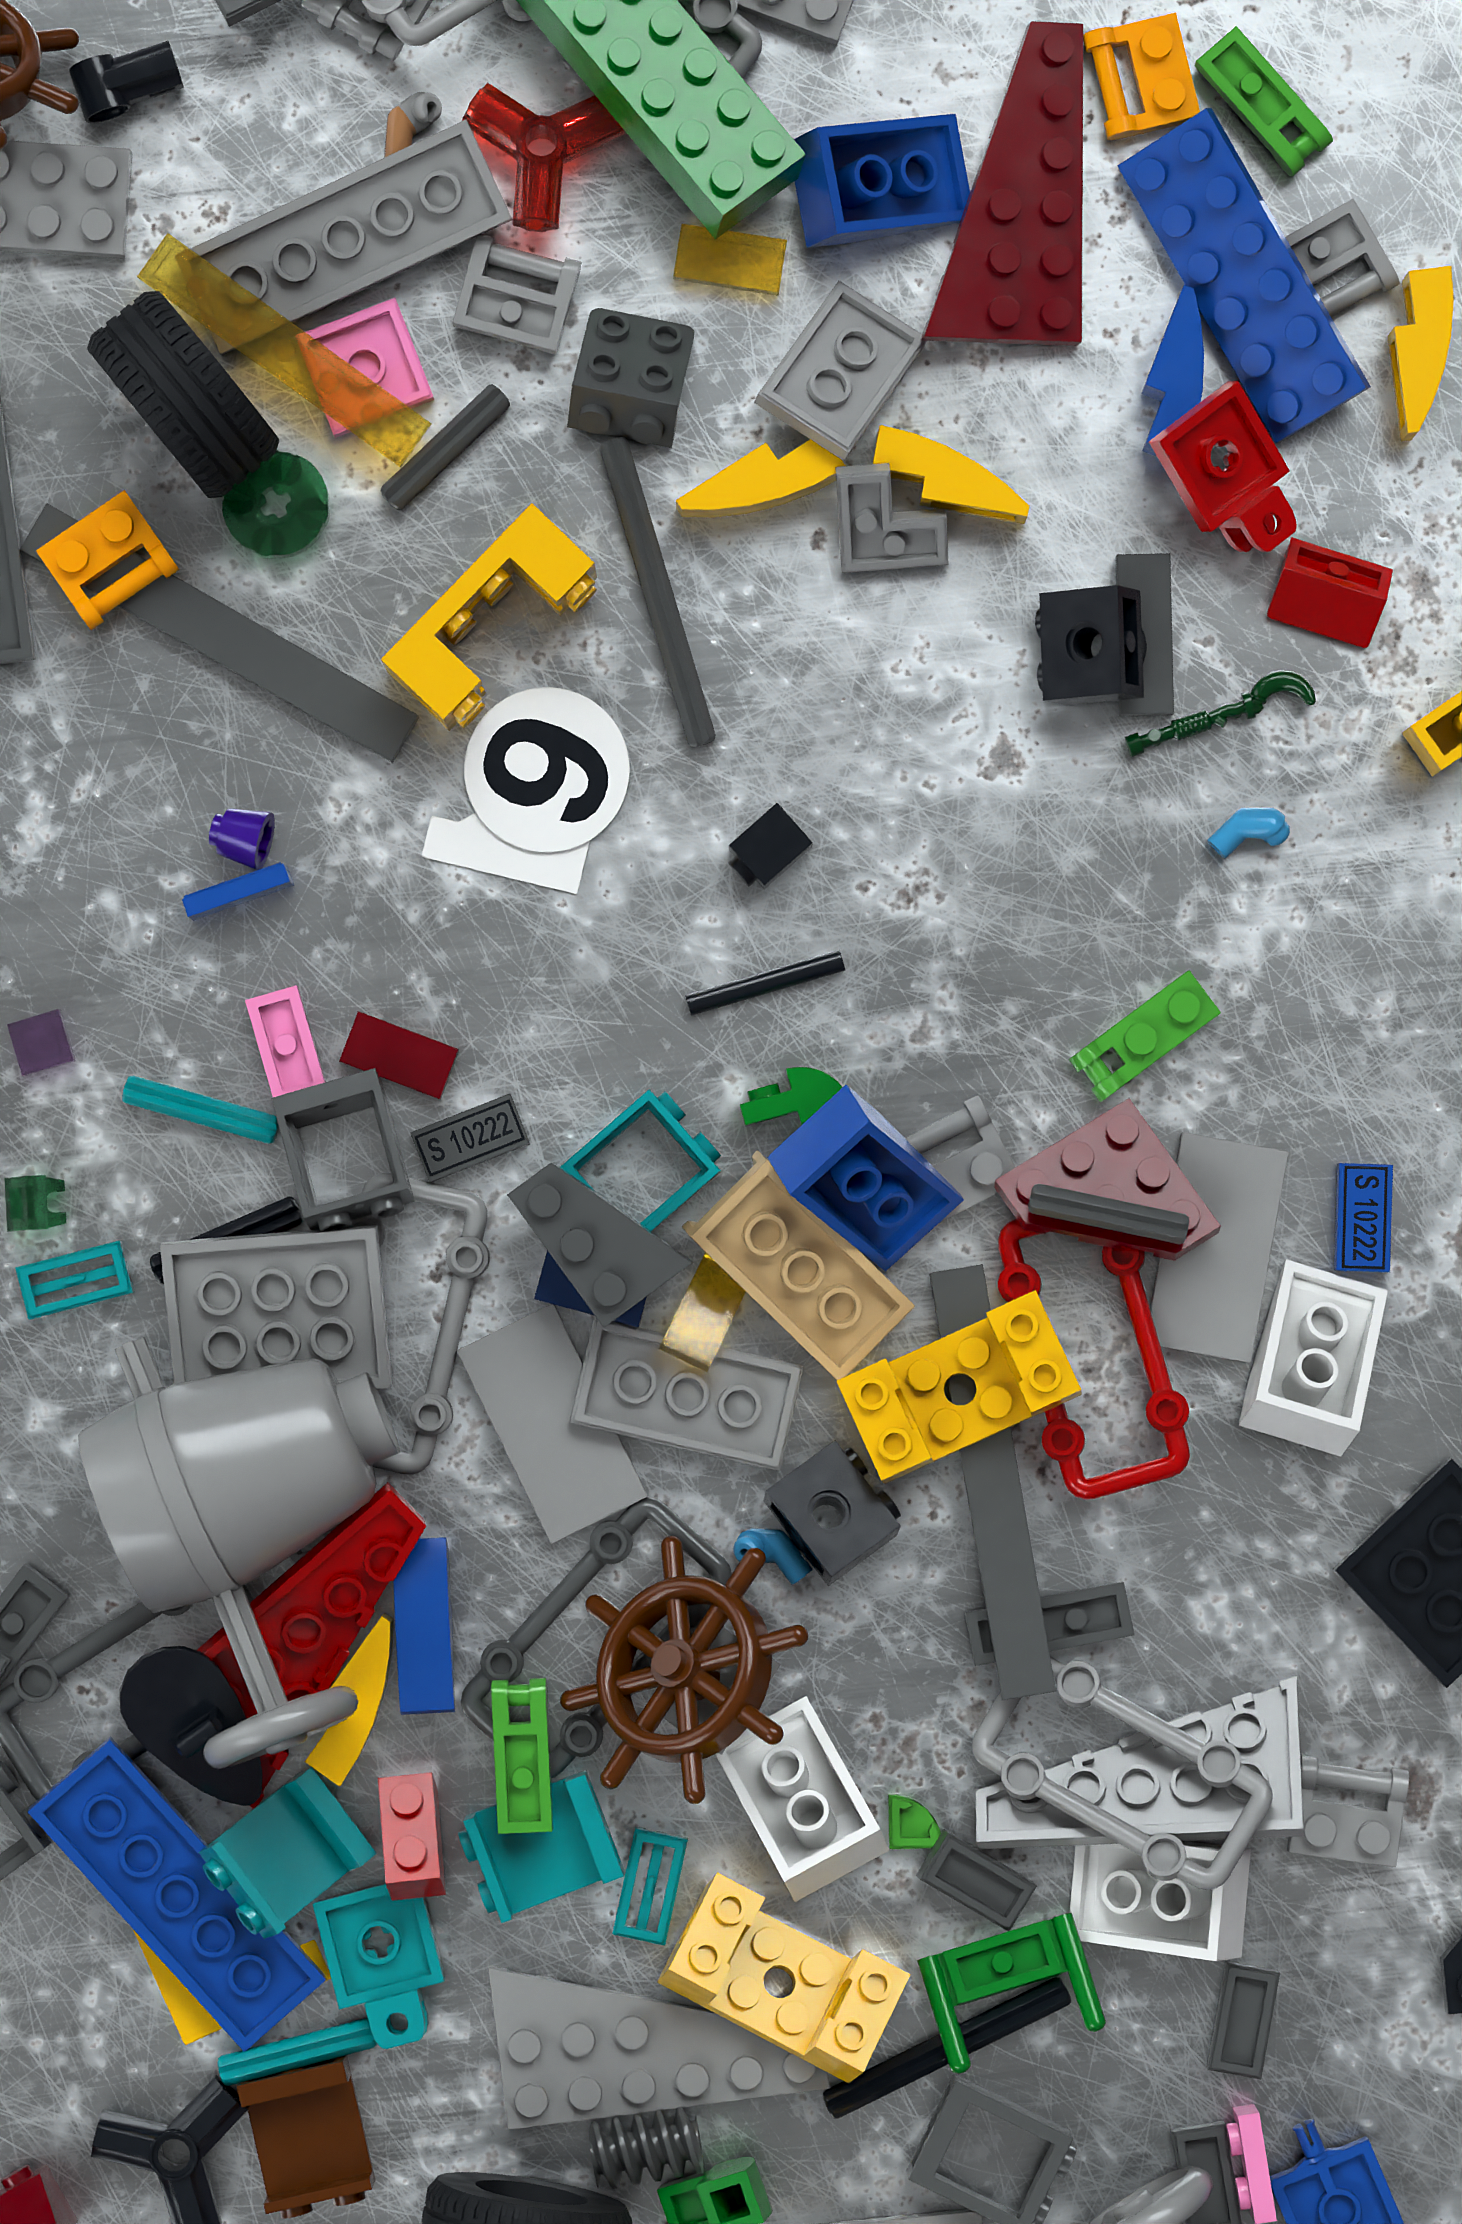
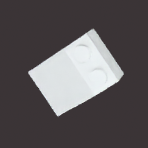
M1286 1259L1282 1265L1248 1379L1239 1426L1342 1456L1360 1431L1388 1290Z
M807 1696L768 1716L783 1729L784 1736L778 1744H767L746 1729L739 1738L725 1749L722 1755L719 1753L715 1754L794 1902L889 1851L877 1822Z
M1181 1841L1185 1847L1187 1858L1205 1868L1210 1867L1222 1847L1219 1844ZM1121 1844L1075 1845L1069 1913L1073 1915L1080 1940L1210 1961L1242 1957L1251 1849H1245L1231 1875L1223 1885L1215 1889L1203 1890L1192 1886L1178 1877L1168 1881L1155 1879L1147 1872L1142 1856Z

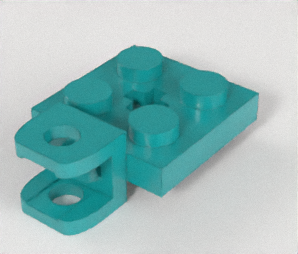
M385 1883L312 1903L339 2010L365 2003L364 2006L372 2035L376 2043L383 2049L421 2040L428 2029V2013L421 1988L445 1981L425 1897L392 1901ZM381 1926L384 1934L392 1933L394 1937V1943L387 1947L388 1955L385 1957H378L375 1949L366 1950L364 1946V1940L372 1936V1927ZM401 2013L405 2015L408 2020V2027L404 2030L396 2029L391 2023V2014Z

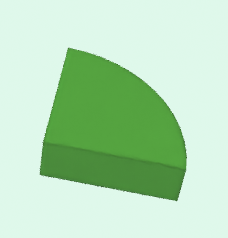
M888 1793L889 1849L933 1848L941 1835V1831L932 1814L921 1803L908 1796Z

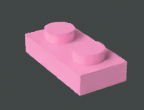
M295 985L245 1000L272 1096L276 1097L325 1083V1077L299 987Z
M1254 2104L1232 2107L1235 2123L1226 2124L1231 2157L1240 2155L1243 2177L1234 2178L1240 2211L1249 2209L1250 2216L1255 2224L1277 2221L1259 2111Z

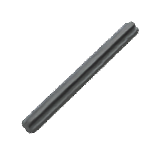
M625 437L610 439L601 444L600 451L688 744L691 747L702 746L714 741L716 734L628 440Z

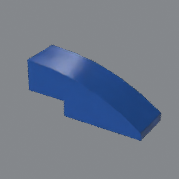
M1186 285L1183 286L1141 393L1161 401L1142 450L1154 456L1156 454L1149 441L1199 404L1202 398L1204 347L1201 318L1194 288Z
M446 1537L418 1539L393 1581L401 1715L455 1712L449 1548Z

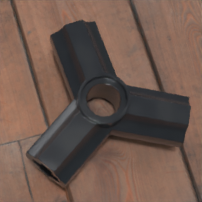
M215 2075L170 2124L103 2109L96 2127L91 2157L155 2172L158 2175L172 2224H222L203 2157L249 2110L250 2106L241 2108L238 2091L231 2085H224L221 2078ZM170 2139H178L184 2142L190 2151V2159L182 2164H174L168 2161L162 2151L163 2143Z

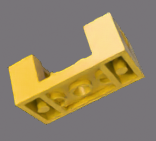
M533 503L520 514L381 658L387 672L448 731L457 723L462 728H465L478 716L485 707L482 697L486 694V691L482 687V681L444 644L449 640L453 645H456L470 632L476 624V621L472 618L473 614L485 602L492 607L503 598L513 586L509 579L514 572L560 616L568 608L577 612L597 591L594 587L595 580L597 579L595 563Z
M1036 1290L986 1312L987 1318L895 1360L888 1362L885 1358L836 1381L878 1475L884 1484L1082 1395L1080 1385ZM954 1375H967L976 1384L975 1397L968 1404L955 1405L945 1396V1385Z
M717 1872L704 1887L657 1983L849 2084L864 2072L911 1974L864 1949L859 1951L852 1959L760 1911L765 1897ZM781 1969L789 1974L792 1980V1991L789 1996L777 1998L767 1992L764 1986V1976L767 1971Z

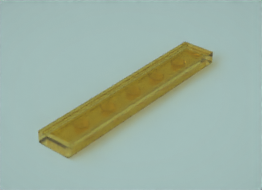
M169 233L166 234L138 274L137 278L155 291H160L173 304L399 467L404 465L431 427L432 423Z

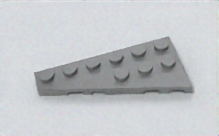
M1297 1675L1279 1681V1686L1252 1695L1249 1692L1232 1698V1703L1201 1714L1196 1711L1168 1721L1169 1724L1205 1744L1214 1740H1224L1231 1743L1240 1754L1241 1764L1259 1773L1269 1782L1272 1788L1273 1800L1252 1838L1304 1836ZM1142 1732L1118 1739L1119 1744L1091 1753V1750L1076 1754L1071 1756L1072 1761L1045 1770L1046 1777L1150 1837L1159 1833H1169L1176 1836L1180 1841L1226 1839L1251 1797L1250 1793L1234 1784L1221 1788L1207 1784L1199 1773L1197 1763ZM1002 1781L976 1790V1843L978 1849L1119 1844L1039 1797L1031 1800H1019L1012 1797L1007 1792Z
M488 1966L508 2130L675 2109L681 2106L691 2107L830 2089L828 2072L706 2008L700 2009L675 2004L672 2001L597 1986L589 1987L559 1981L556 1978L541 1975L533 1976L508 1971L506 1968Z

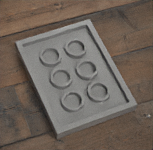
M377 1225L331 1229L320 1232V1229L168 1241L160 1245L174 1384L313 1358L327 1364L339 1383L368 1372L377 1389L391 1388L393 1383Z

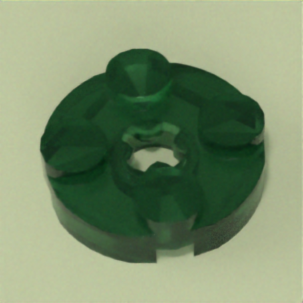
M276 450L274 456L266 462L262 461L260 463L261 467L253 474L249 472L246 475L247 478L239 485L235 483L232 486L233 489L222 500L223 518L230 533L241 546L264 559L289 558L306 551L320 538L330 520L329 492L316 467L301 456ZM273 490L278 496H283L287 493L291 498V501L285 506L287 514L280 518L274 513L266 516L261 510L268 504L265 495Z

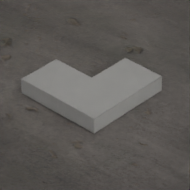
M889 463L835 467L842 573L949 565L945 508L892 512Z

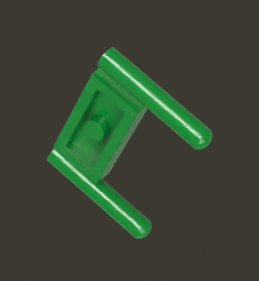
M1072 1913L1063 1914L1050 1920L1040 1921L917 1960L949 2067L954 2073H964L971 2066L954 2009L958 2005L961 2006L1068 1972L1085 2028L1088 2031L1097 2032L1106 2025L1105 2016Z

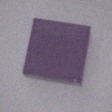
M60 1009L7 1024L22 1076L25 1077L76 1061Z

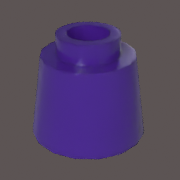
M229 808L224 815L216 814L214 816L209 831V844L216 846L217 854L256 870L262 869L268 858L275 829L274 814L265 811Z

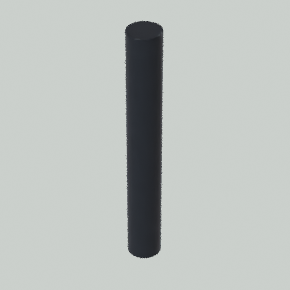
M840 950L691 993L685 995L692 1016L845 971V966Z

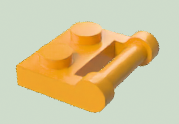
M1176 12L1117 27L1098 28L1083 34L1085 50L1087 53H1092L1108 117V121L1104 123L1108 140L1123 139L1181 125L1200 112ZM1127 47L1143 112L1141 114L1129 115L1113 48Z
M125 490L36 550L90 630L104 622L102 616L160 576L164 575L167 579L180 570ZM143 546L151 556L149 559L91 599L88 598L82 588Z

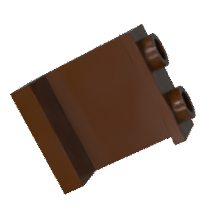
M347 2055L238 2083L237 2090L241 2108L250 2106L248 2114L267 2193L263 2203L265 2214L280 2211L282 2219L293 2218L313 2211L312 2203L333 2199L334 2206H344L366 2198L364 2191L372 2190L376 2179Z

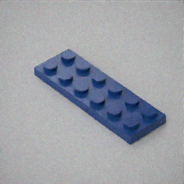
M1205 108L1117 165L1184 284L1194 288L1200 312L1275 443L1286 440L1371 387L1212 108Z
M111 1736L28 1808L30 1816L243 2051H247L326 1981V1975L285 1930L264 1939L260 1933L254 1935L242 1924L235 1911L239 1905L226 1889L224 1891L217 1889L203 1871L202 1866L206 1862L198 1852L208 1844Z

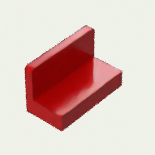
M1291 537L1285 552L1280 577L1268 607L1267 616L1289 625L1367 648L1387 601L1393 569Z

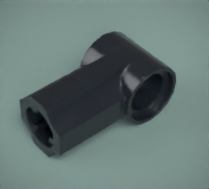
M169 40L116 58L111 54L90 57L74 64L69 69L87 123H98L114 119L127 113L133 104L184 88Z

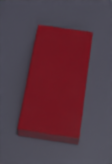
M358 1011L339 1062L363 1071L376 1068L381 1078L441 1100L459 1049Z

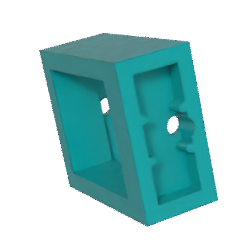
M649 1089L560 1167L594 1190L578 1171L649 1110L701 1169L640 1223L652 1232L721 1172L714 1164L721 1157V1154L701 1132L692 1138L680 1125L679 1121L686 1114L666 1091L659 1097H656Z

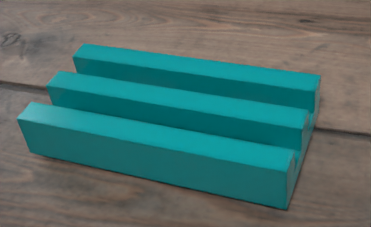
M119 1240L16 1267L28 1320L135 1293L129 1276V1267L127 1261H125L122 1241ZM112 1254L113 1265L33 1286L31 1284V1275ZM117 1275L119 1281L117 1286L37 1306L35 1296Z
M635 1826L613 1935L665 1946L688 1842L687 1837L672 1836L664 1832L649 1831L646 1828ZM643 1842L653 1843L636 1927L627 1926L625 1924ZM664 1846L675 1849L657 1932L646 1929Z

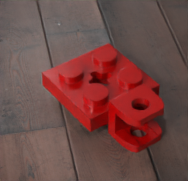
M1227 381L1149 441L1201 532H1212L1219 527L1227 542L1239 552H1249L1253 547L1261 552H1270L1296 531V518L1280 487L1272 486L1289 473L1290 470L1239 381ZM1214 446H1225L1228 453L1223 457L1225 465L1223 470L1219 466H1213L1211 462V451ZM1274 517L1276 518V521H1277L1276 529H1275Z

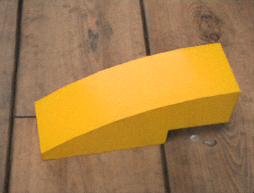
M1452 266L1408 271L1402 280L1407 325L1395 326L1387 336L1401 442L1412 440L1419 432L1434 401L1445 369L1452 332L1454 302Z
M879 425L873 464L889 463L891 479L922 484L923 488L919 506L936 509L945 508L947 511L1025 524L1029 505L1005 482L979 463L946 445L918 434Z
M811 439L779 460L768 444L764 443L677 499L676 509L681 517L715 518L749 514L781 506L812 494L836 481L835 467L846 465L840 458Z
M387 1613L381 1616L331 1686V1688L337 1686L351 1688L358 1699L356 1711L348 1719L329 1727L304 1761L339 1787L364 1749L377 1720L387 1687L393 1652L394 1618Z

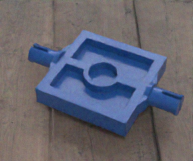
M1314 2119L1304 2121L1311 2142H1309L1301 2123L1292 2128L1295 2131L1305 2157L1295 2166L1270 2176L1272 2192L1286 2224H1404L1367 2136L1341 2147L1325 2148L1315 2126Z

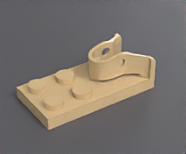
M757 1150L752 1155L753 1167L698 1222L687 1221L682 1228L836 1380L847 1376L915 1305L857 1248L792 1197L771 1163Z

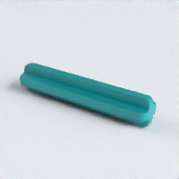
M129 1076L123 1089L122 1101L136 1107L267 1144L273 1143L278 1133L279 1125L275 1115L137 1076Z
M368 2018L249 2048L247 2051L241 2050L222 2055L218 2058L217 2065L222 2083L230 2086L372 2049L377 2043L372 2035Z

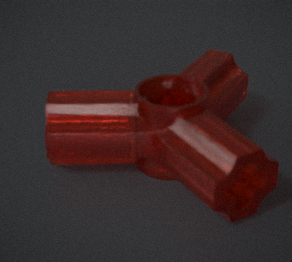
M488 82L483 88L478 90L462 118V121L467 119L474 133L517 160L512 224L526 231L546 232L552 229H559L563 167L565 163L624 136L623 128L595 95L551 116H544L533 113ZM536 139H546L552 142L556 148L548 155L539 156L533 154L527 147Z

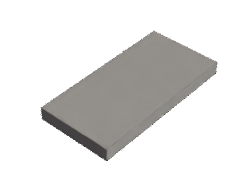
M1186 1132L1181 1133L1176 1164L1221 1227L1217 1235L1175 1261L1159 1258L1150 1311L1161 1347L1251 1363L1289 1151Z
M550 1304L456 1350L551 1544L648 1497L618 1434L569 1423L583 1362L554 1304Z
M594 1317L569 1423L780 1471L804 1366L618 1322H611L606 1327H603L599 1320Z

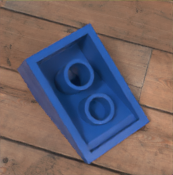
M956 114L817 127L794 139L806 154L799 177L794 182L807 248L855 243L957 224L961 221L970 195Z
M848 1085L842 1087L767 1157L792 1197L885 1272L964 1201L961 1194L873 1106Z

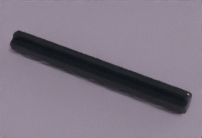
M1054 1977L959 2024L968 2055L1068 2006L1071 2003V1996L1063 1980L1060 1977ZM940 2034L865 2070L849 2084L843 2081L823 2092V2101L830 2115L834 2119H839L948 2065Z

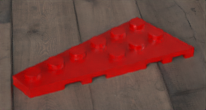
M389 1482L380 1488L367 1504L346 1518L250 1603L288 1701L329 1689L349 1656V1648L362 1627L365 1628L373 1616L375 1612L374 1606L389 1581H394L426 1528L424 1518ZM222 1627L200 1646L197 1651L203 1652L220 1667L235 1691L246 1717L249 1718L256 1715L257 1711L224 1627ZM288 1749L271 1755L267 1753L260 1756L262 1791L260 1798L255 1803L249 1805L252 1809L261 1802L264 1797V1789L276 1769H281L289 1755Z

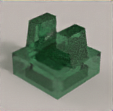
M46 1175L4 1178L7 1232L43 1230L66 1223V1212H51L47 1208L48 1194L65 1191L64 1180L49 1178Z

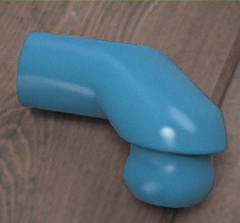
M1241 808L1207 842L1221 857L1226 859L1246 838L1263 839L1271 846L1282 844L1289 836L1290 826L1285 821L1284 814L1275 808Z
M752 1528L742 1532L734 1543V1556L739 1562L749 1549L759 1548L765 1553V1563H776L791 1585L801 1580L813 1570L788 1535L781 1530Z

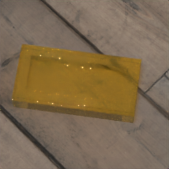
M681 224L673 280L779 296L787 240L726 231L715 240L705 227Z
M706 1252L659 1349L708 1372L746 1291Z

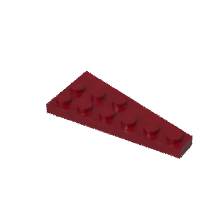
M1031 21L1026 27L1007 83L1004 99L998 116L994 121L985 155L978 168L962 215L947 267L936 292V299L929 320L926 322L920 339L922 341L1078 346L1082 342L1083 24Z

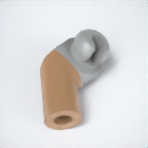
M417 92L389 112L384 158L412 145V138L440 117L442 104L436 95Z

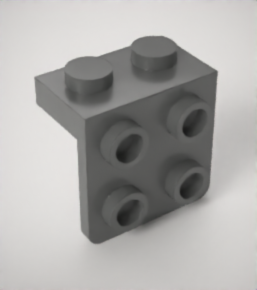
M603 308L593 309L589 314L572 383L567 427L593 434L625 437L626 439L643 444H654L672 448L680 397L694 341V330L688 325Z

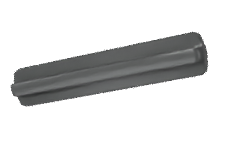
M488 385L381 487L382 496L395 509L402 510L509 408L510 402L506 395L495 385Z
M1035 1184L1033 1186L1028 1204L1029 1211L1032 1214L1175 1244L1184 1243L1189 1227V1217L1186 1214L1043 1184Z

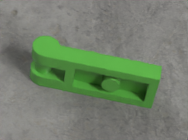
M1237 26L1196 60L1194 66L1272 153L1277 164L1289 176H1294L1305 166L1304 159L1315 150L1322 152L1333 142L1332 135ZM1293 121L1302 134L1290 143L1281 131Z
M1188 970L1068 1060L1077 1072L1080 1070L1085 1072L1095 1086L1091 1091L1102 1102L1221 1012L1191 971ZM1110 1048L1113 1049L1124 1064L1113 1073H1111L1099 1057Z
M531 1678L529 1684L509 1685V1680H492L491 1697L498 1834L552 1832L554 1827L547 1679ZM510 1706H530L531 1721L511 1722Z

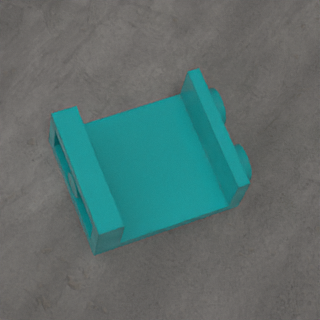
M312 1767L297 1773L198 1852L206 1862L202 1867L211 1883L220 1891L226 1889L239 1905L235 1911L242 1924L252 1934L260 1933L264 1939L279 1934L286 1928L284 1924L347 1872L361 1867L377 1854Z
M587 1770L551 1783L554 1827L552 1832L498 1834L497 1804L465 1816L463 1822L466 1830L458 1832L462 1848L469 1863L478 1860L485 1878L484 1881L477 1883L482 1901L488 1914L495 1911L498 1912L501 1923L512 1920L515 1913L602 1880L603 1884L624 1877L625 1870Z

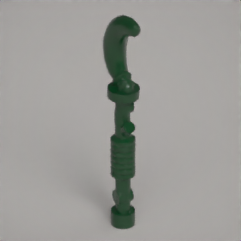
M1286 670L1273 671L1261 677L1253 686L1251 693H1241V701L1220 706L1210 712H1207L1205 709L1197 711L1191 715L1172 720L1170 726L1158 730L1152 729L1147 734L1141 736L1138 733L1126 736L1125 742L1130 756L1134 757L1144 753V748L1159 746L1162 742L1173 738L1179 741L1211 730L1213 724L1224 728L1228 721L1226 718L1229 717L1239 718L1245 713L1247 719L1256 718L1255 714L1260 713L1264 709L1263 705L1267 702L1266 699L1277 692L1288 691L1295 693L1302 698L1306 705H1314L1316 702L1315 691L1311 684L1300 674Z

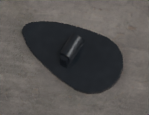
M185 1646L161 1647L141 1656L128 1669L119 1689L120 1713L129 1731L152 1755L198 1790L221 1801L241 1806H249L255 1803L260 1798L262 1791L260 1756L222 1769L211 1767L204 1759V1746L211 1737L247 1719L235 1691L220 1667L203 1652Z

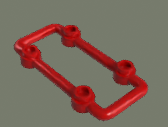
M1017 1219L1008 1222L1001 1229L998 1237V1249L1004 1267L998 1279V1290L1006 1302L1015 1300L1036 1290L1039 1296L1042 1288L1038 1272L1030 1265L1025 1264L1019 1244L1021 1239L1041 1233L1024 1230ZM1103 1246L1102 1261L1106 1269L1119 1278L1152 1394L1146 1406V1417L1153 1428L1163 1433L1168 1456L1086 1478L1079 1457L1085 1447V1434L1082 1428L1068 1418L1064 1403L1045 1411L1048 1425L1045 1427L1041 1437L1042 1446L1049 1457L1059 1462L1062 1477L1068 1491L1075 1497L1084 1500L1096 1499L1172 1478L1186 1468L1190 1458L1189 1445L1183 1427L1189 1418V1405L1183 1395L1172 1389L1139 1273L1145 1262V1251L1121 1246V1250Z

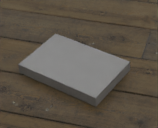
M838 281L762 387L754 403L845 461L918 357L927 341L920 340L921 333L849 286Z

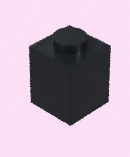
M776 803L729 845V851L735 857L728 864L748 887L757 881L765 889L810 850L813 842L784 809Z

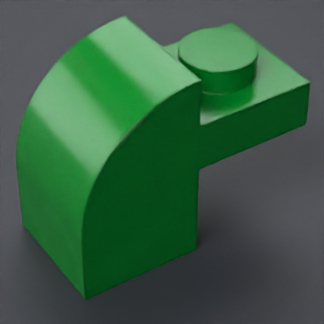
M787 1068L785 1072L790 1087L789 1091L781 1093L779 1085L776 1083L747 1092L750 1102L740 1104L745 1127L796 1112L800 1125H802L831 1099L842 1086L827 1073L814 1068Z
M741 2157L715 2164L712 2169L706 2170L704 2174H694L664 2183L657 2189L668 2224H760L765 2222L773 2212L754 2157Z

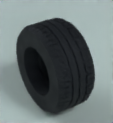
M160 291L143 292L134 300L132 306L128 304L120 311L121 314L118 317L115 315L106 322L107 326L105 328L100 327L91 335L87 350L208 498L223 497L233 489L232 486L235 483L237 485L242 483L247 478L246 475L249 472L253 474L261 467L260 463L262 461L266 462L275 455L279 438L226 370Z
M453 2172L437 2176L427 2188L426 2205L423 2208L421 2220L422 2224H632V2218L626 2205L607 2195L551 2181L479 2172Z

